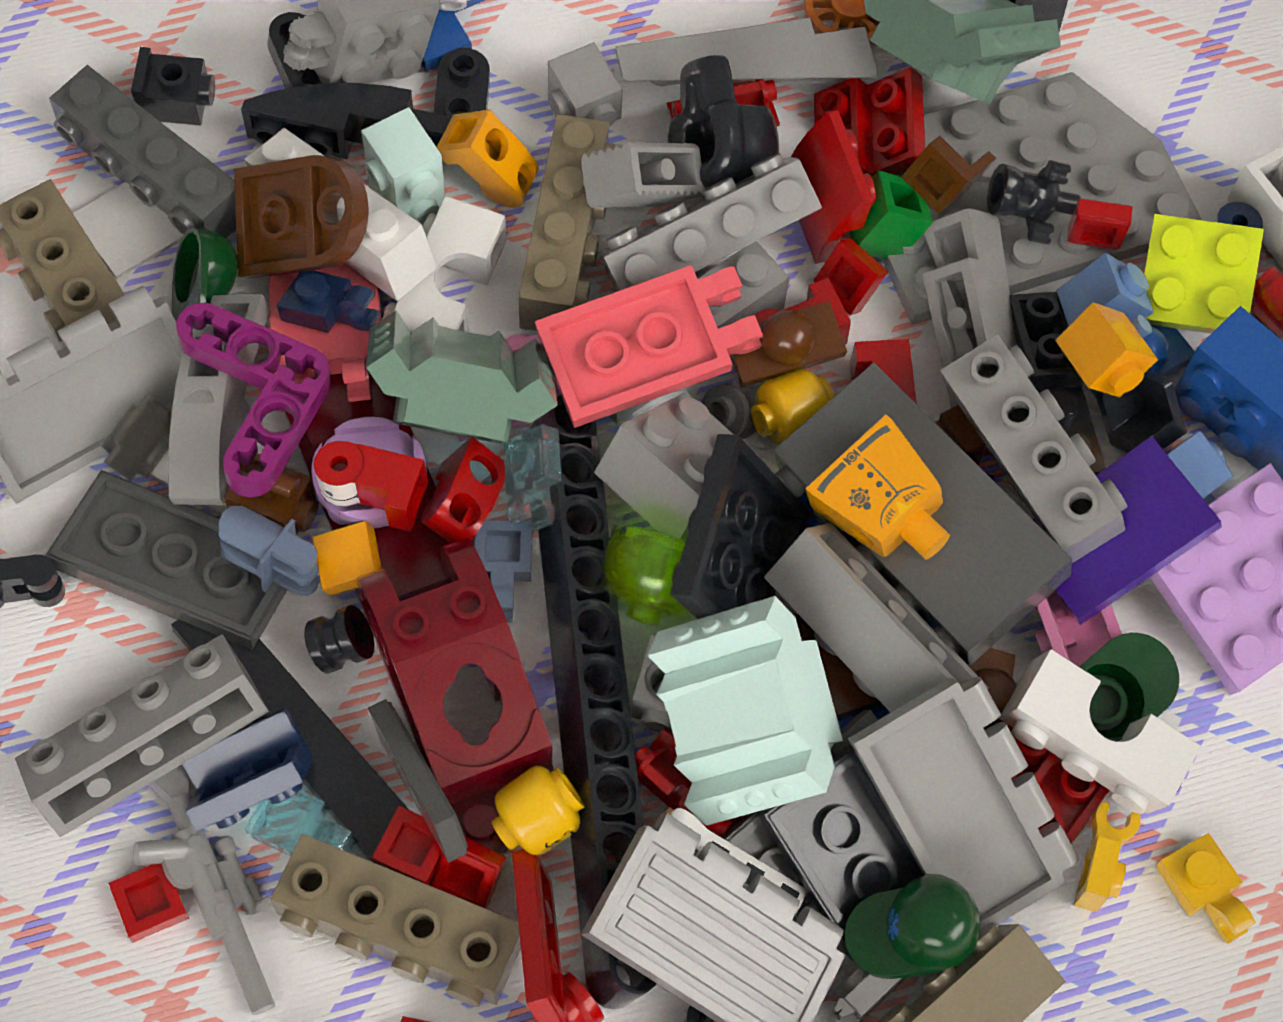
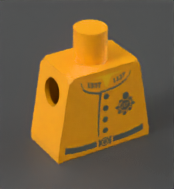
M887 414L806 487L810 506L818 514L882 557L888 556L905 540L927 560L939 552L950 537V534L931 517L943 504L942 489L938 481Z

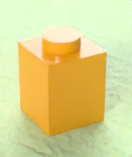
M1092 302L1055 340L1088 388L1119 398L1124 393L1134 389L1142 381L1144 373L1158 360L1125 313Z

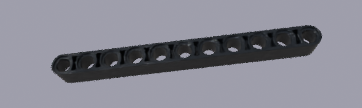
M560 394L557 396L558 406L536 419L529 429V448L563 771L584 803V808L578 811L580 815L579 829L570 835L580 932L582 933L636 832L640 827L644 826L604 485L603 480L594 473L601 461L596 420L574 428ZM569 525H571L572 527H574L575 530H576L578 533H576L575 531H573V530L570 528ZM573 575L579 578L584 584V586L578 583ZM579 628H581V629H583L584 631H586L587 634L590 636V639H591V640H589L588 638H586V637L581 633V631L579 630ZM585 681L590 683L595 688L597 694H594L588 689V687L585 684ZM590 735L594 736L600 741L603 750L599 749L593 743ZM596 791L605 795L610 807H607L600 801ZM603 847L611 851L617 865L608 861L604 855ZM581 935L586 985L588 992L596 1003L604 1008L613 1010L623 1008L656 986L657 983ZM616 964L623 967L627 972L630 986L619 978Z

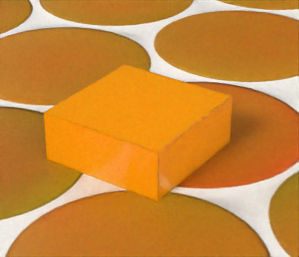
M367 521L313 537L314 546L317 550L321 588L330 596L358 588L357 577L381 569L375 531Z

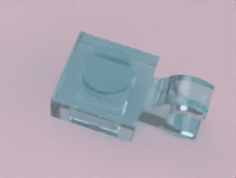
M540 424L509 439L508 443H504L506 494L513 496L507 506L509 521L516 525L532 517V529L536 531L553 524L555 512L550 497V486L561 482L558 429Z
M302 791L277 804H271L269 799L260 802L244 829L248 837L290 857L302 833L351 853L355 845V840L350 838L352 834L350 830L334 822L323 820L327 813L325 802Z

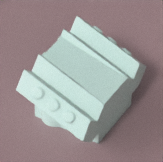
M776 596L657 632L647 655L665 674L656 695L664 702L665 709L668 711L676 744L677 758L674 766L692 782L684 805L702 823L707 826L827 792L835 767L830 749L833 744L843 741L817 641L801 640L796 618Z

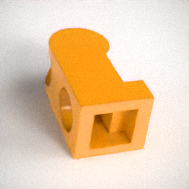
M490 109L453 115L436 147L442 155V160L447 165L458 164L480 185L481 191L487 198L505 207L516 208L521 206L539 170L537 161L527 151L528 149Z

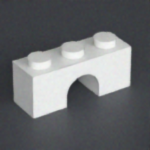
M445 196L437 214L430 213L423 225V230L437 269L397 303L390 301L382 318L384 319L394 311H397L411 332L432 317H434L439 326L468 332L467 304L449 299L441 294L440 291L444 286L456 280H471L488 286L506 244L505 215Z
M1052 649L1032 660L999 717L1000 720L1013 727L1011 732L1014 737L1032 748H1045L1063 759L1061 764L1066 771L1084 781H1097L1113 792L1111 797L1117 804L1137 814L1145 812L1149 814L1170 806L1201 745L1153 714L1130 723L1120 742L1111 741L1103 737L1093 726L1089 712L1091 699L1101 681Z

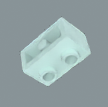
M408 107L361 130L366 160L364 165L368 175L369 188L418 221L423 227L430 213L437 214L445 197L442 155Z

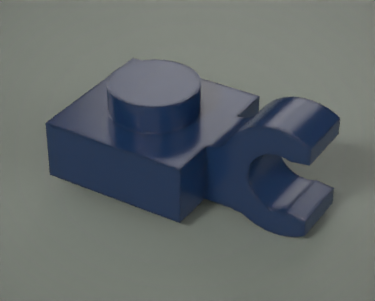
M314 270L299 272L276 305L281 321L327 333L330 332L336 321L361 331H370V328L375 325L381 316L380 311L367 308L375 296L373 290L361 285L352 286L350 279Z

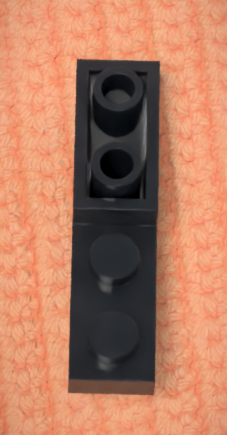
M322 83L286 88L246 99L241 108L247 138L255 139L257 142L264 144L285 128L322 155L348 159L353 142L363 145L361 130L408 107L436 147L452 118L413 109L412 90L364 83Z
M1043 292L1009 295L1016 344L1034 370V374L1028 378L1038 393L1048 389L1065 416L1058 422L1069 438L1078 433L1085 441L1096 460L1089 467L1097 475L1106 467L1083 392V380L1055 341L1069 327L1058 293Z

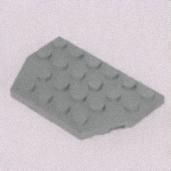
M1073 72L995 94L990 104L974 100L924 115L925 148L940 135L970 165L988 151L996 157V160L973 186L940 214L928 204L932 221L966 208L990 213L987 208L989 183L994 170L999 164L1003 163L1014 166L1021 171L1036 174L1046 167L1050 160L1068 163L1071 165V172L1067 173L1066 176L1068 183L1065 185L1059 184L1060 191L1079 194L1082 199L1133 206L1131 225L1121 248L1118 250L1067 242L1068 226L1072 215L1054 211L1046 220V223H1051L1054 226V232L1050 233L1049 236L1051 239L1050 244L1028 240V228L1025 218L1013 215L997 216L1000 223L1010 295L1076 275L1104 253L1116 257L1119 261L1147 253L1154 214L1202 220L1162 141ZM905 172L899 173V174H896V175H897V176H902ZM924 234L912 247H903L904 254L889 255L887 260L882 259L911 325L932 319L922 274L937 269Z

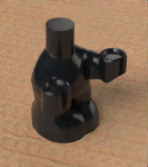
M1050 160L1046 167L1042 168L1038 174L1021 171L1014 166L1003 163L999 164L992 174L987 192V208L991 215H1013L1025 218L1028 228V240L1050 244L1051 239L1049 236L1050 233L1054 232V226L1051 223H1046V220L1054 211L1073 215L1077 202L1081 197L1079 194L1060 191L1059 184L1065 185L1068 183L1066 176L1067 173L1071 172V165L1068 163Z

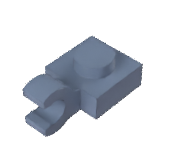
M485 520L475 535V548L485 567L507 622L513 623L514 581L531 582L532 521Z

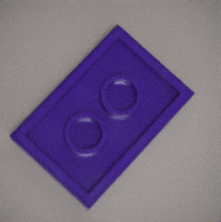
M1152 436L1096 475L1100 483L1107 479L1114 483L1128 508L1121 511L1125 531L1072 563L1071 576L1054 590L1080 625L1222 527L1219 517ZM1035 518L1032 519L1039 526Z

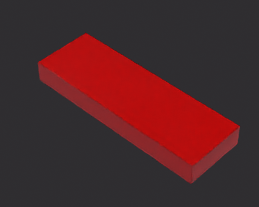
M524 849L512 852L526 1004L537 1022H567L552 880L539 856L530 854Z

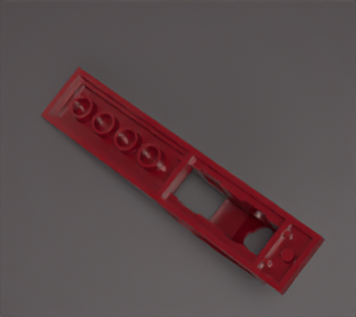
M370 372L371 400L356 402L348 401L347 383L344 384L342 373L330 375L331 385L329 392L297 445L311 479L312 461L315 451L321 442L322 446H324L326 441L335 435L334 429L349 420L361 417H381L392 421L397 397L384 394ZM284 411L288 424L291 427L294 418L287 411ZM399 424V430L407 433L413 439L414 433L411 426ZM426 464L428 485L412 531L407 532L389 526L374 529L381 569L357 577L358 588L354 590L363 613L370 624L375 643L415 744L456 813L464 837L495 852L503 853L510 849L504 844L492 825V820L499 816L495 806L496 794L502 787L533 766H542L552 772L554 770L552 765V743L520 660V655L507 619L475 546L468 537L449 543L421 523L422 514L436 490L435 483ZM321 504L331 531L349 526L335 523ZM466 664H476L482 669L494 701H499L502 706L501 714L496 723L489 729L487 739L478 745L466 743L461 733L448 723L443 711L444 695L448 687L456 680L458 670Z

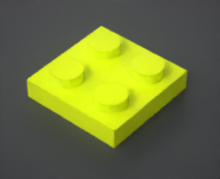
M1154 214L1144 272L1149 283V289L1146 293L1154 312L1146 318L1149 324L1212 333L1240 306L1250 313L1264 229Z

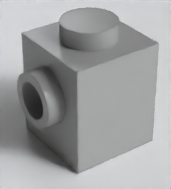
M595 42L548 61V101L555 117L556 114L607 121L609 122V127L616 120L621 119L623 89Z

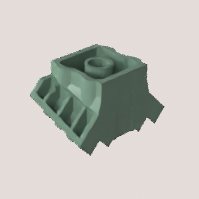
M864 0L866 14L880 22L870 39L871 42L930 78L988 104L991 103L1001 83L1017 64L1061 47L1057 19L1035 22L1033 5L1019 6L1009 0Z
M394 311L370 328L366 368L384 394L397 397L392 419L397 424L467 438L474 437L482 441L508 443L512 419L532 423L558 406L554 375L546 354L536 339L513 352L500 331L491 336L450 329L439 326L434 317L411 332L397 311Z

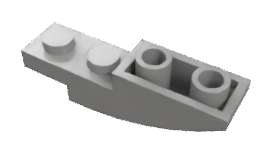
M262 294L214 295L210 304L264 327L270 310V305ZM209 324L203 330L192 329L195 339H200L204 333L214 335L213 327ZM221 340L223 352H225L227 343ZM251 343L244 346L239 351L238 358L244 363L254 364L259 344ZM182 352L171 413L168 460L169 499L174 505H225L224 495L229 489V485L226 482L223 458L227 448L251 410L244 399L248 383L196 361L184 352Z

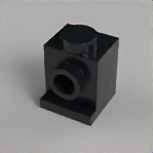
M140 47L131 93L133 100L160 122L201 126L205 106H212L214 102L215 77L212 74H207L205 61L202 58L152 54L151 48Z

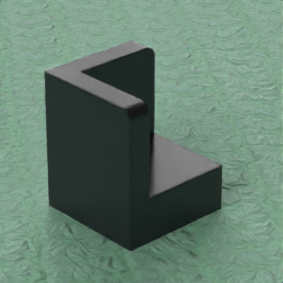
M1148 369L1144 373L1142 381L1134 389L1124 393L1120 398L1100 391L1096 392V399L1110 445L1127 453L1151 436L1162 449H1165L1187 433L1173 382L1168 377Z

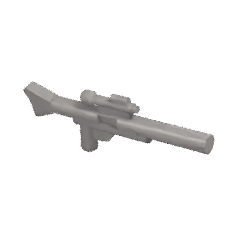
M180 765L148 785L168 805L178 832L173 834L171 839L135 842L133 846L134 862L136 866L161 864L167 879L174 887L183 890L192 888L212 940H223L252 1015H258L272 1009L275 1006V1002L236 908L243 906L249 916L257 913L255 908L257 906L256 901L261 900L262 896L254 876L245 878L235 854L237 847L232 837L223 836L215 842L214 846L218 855L224 859V861L217 863L204 829L198 832L194 829L185 813L191 801L189 776L183 765Z

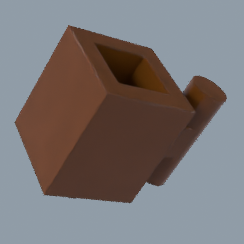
M257 453L250 465L240 463L242 476L247 477L252 470L262 472L259 459L260 454ZM285 466L270 491L261 496L250 498L241 496L231 490L230 487L224 495L227 509L230 506H244L283 527H286L291 519L295 520L296 535L299 530L306 532L315 519L319 506L318 501H316L311 477Z

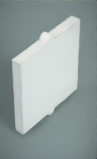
M127 182L120 184L73 212L116 279L123 277L180 243L184 236L174 227L167 214L157 206L149 207L139 200Z

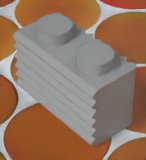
M624 142V144H616L615 147L584 153L581 158L583 185L587 203L591 208H628L632 206L634 208L654 206L655 208L703 196V191L705 190L704 185L700 181L699 174L702 166L700 150L695 144Z

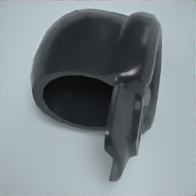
M709 55L697 58L684 65L680 74L681 113L671 120L667 143H688L699 147L702 164L699 174L700 181L705 189L732 177L734 183H738L754 175L751 169L754 164L779 153V135L770 109L763 106L740 105L737 103L729 61L724 55Z

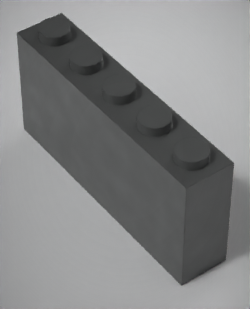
M873 363L773 450L779 468L775 475L797 499L802 494L808 499L806 487L887 414L938 481L942 489L943 504L931 517L950 534V537L941 550L927 560L905 540L888 556L882 557L836 525L834 526L933 628L938 637L970 666L1071 576L1072 558L903 390ZM816 511L812 512L820 525L830 522Z

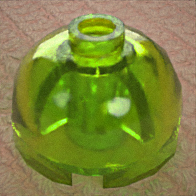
M618 525L613 526L603 563L605 581L609 583L617 595V599L629 606L626 613L627 617L647 625L659 626L661 617L679 619L691 614L670 595L673 571L677 563L680 562L686 541L641 527L627 525L624 533Z

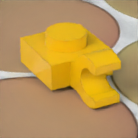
M1104 801L1095 810L1091 819L1092 840L1085 854L1073 905L1093 912H1097L1109 899V896L1118 897L1126 872V864L1118 862L1121 845L1128 843L1132 839L1141 823L1140 814L1131 812L1127 816L1125 828L1116 829L1112 827L1107 820L1110 803Z
M1209 833L1161 859L1157 864L1156 869L1190 917L1204 909L1219 935L1227 944L1248 933L1247 928L1256 923L1247 906L1231 894L1240 887L1243 881Z

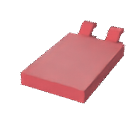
M346 263L333 268L314 270L350 279L352 286L361 285L373 290L375 296L367 308L380 311L381 316L375 324L382 320L380 288ZM299 272L269 276L270 329L323 353L329 362L330 375L342 373L344 384L347 383L349 402L371 400L369 371L366 368L370 331H361L336 321L330 332L327 333L281 321L276 305ZM282 355L280 365L286 367L285 356ZM307 368L303 374L294 372L295 382L302 384L303 380L307 377L314 379V369Z
M690 265L535 321L537 334L574 428L732 371V361L729 355L746 354L762 347L759 338H762L763 334L755 315L742 318L718 329L709 306L727 305L741 299L739 289L742 288V284L734 266L697 279L694 269Z

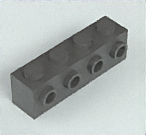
M89 65L82 68L49 97L56 117V121L53 124L60 136L70 145L78 146L91 156L106 174L112 177L116 176L123 183L127 182L133 193L145 205L149 207L155 205L167 214L171 223L180 233L184 235L187 229L197 227L216 231L227 238L236 230L234 179Z

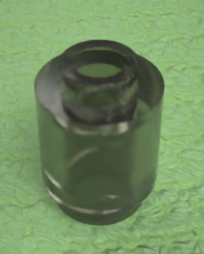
M146 394L138 405L132 402L101 445L109 453L104 462L130 481L134 479L137 473L148 478L169 450L172 412Z

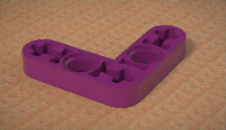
M205 302L192 304L179 314L176 321L179 345L183 352L196 361L263 389L227 448L223 458L226 482L231 490L238 495L249 498L261 496L269 492L277 482L328 394L331 385L329 362L325 355L317 349L216 305ZM207 324L212 325L214 335L204 333L200 339L194 338L193 328L203 330ZM221 340L227 343L225 352H223ZM251 343L262 344L270 351L269 356L259 364L244 363L238 358V353L244 346ZM282 355L285 356L286 367L280 365ZM307 368L314 369L315 379L307 377L303 380L302 384L295 382L294 372L303 374ZM275 410L287 411L294 418V422L289 429L277 433L268 431L261 423L268 413ZM258 442L264 446L259 458L262 472L252 470L247 477L242 476L240 463L250 465L258 453Z

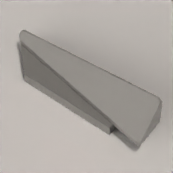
M810 17L616 46L615 49L623 81H650L659 86L680 84V74L684 65L692 60L709 55H724L728 59L732 80L871 78L877 76V67L865 27L815 34Z
M966 208L932 221L933 224L924 232L937 269L923 273L922 276L942 369L997 334L1008 350L1017 344L998 217L991 215V213ZM947 389L950 406L952 408L958 404L956 403V401Z

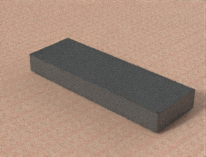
M384 699L368 707L383 748L448 863L467 854L466 849L468 845L457 815L391 701L388 702L387 699Z

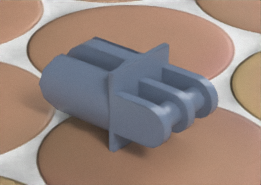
M230 506L223 511L219 520L222 558L258 576L261 579V587L264 592L268 590L273 582L301 596H308L317 590V550L311 543L296 536L295 520L291 519L286 527H283L244 506Z

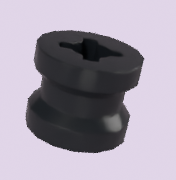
M354 605L338 609L333 618L328 619L320 616L309 620L305 625L304 637L308 653L315 666L323 673L329 674L342 669L345 661L351 660L359 663L372 658L374 654L375 642L370 624L363 612Z

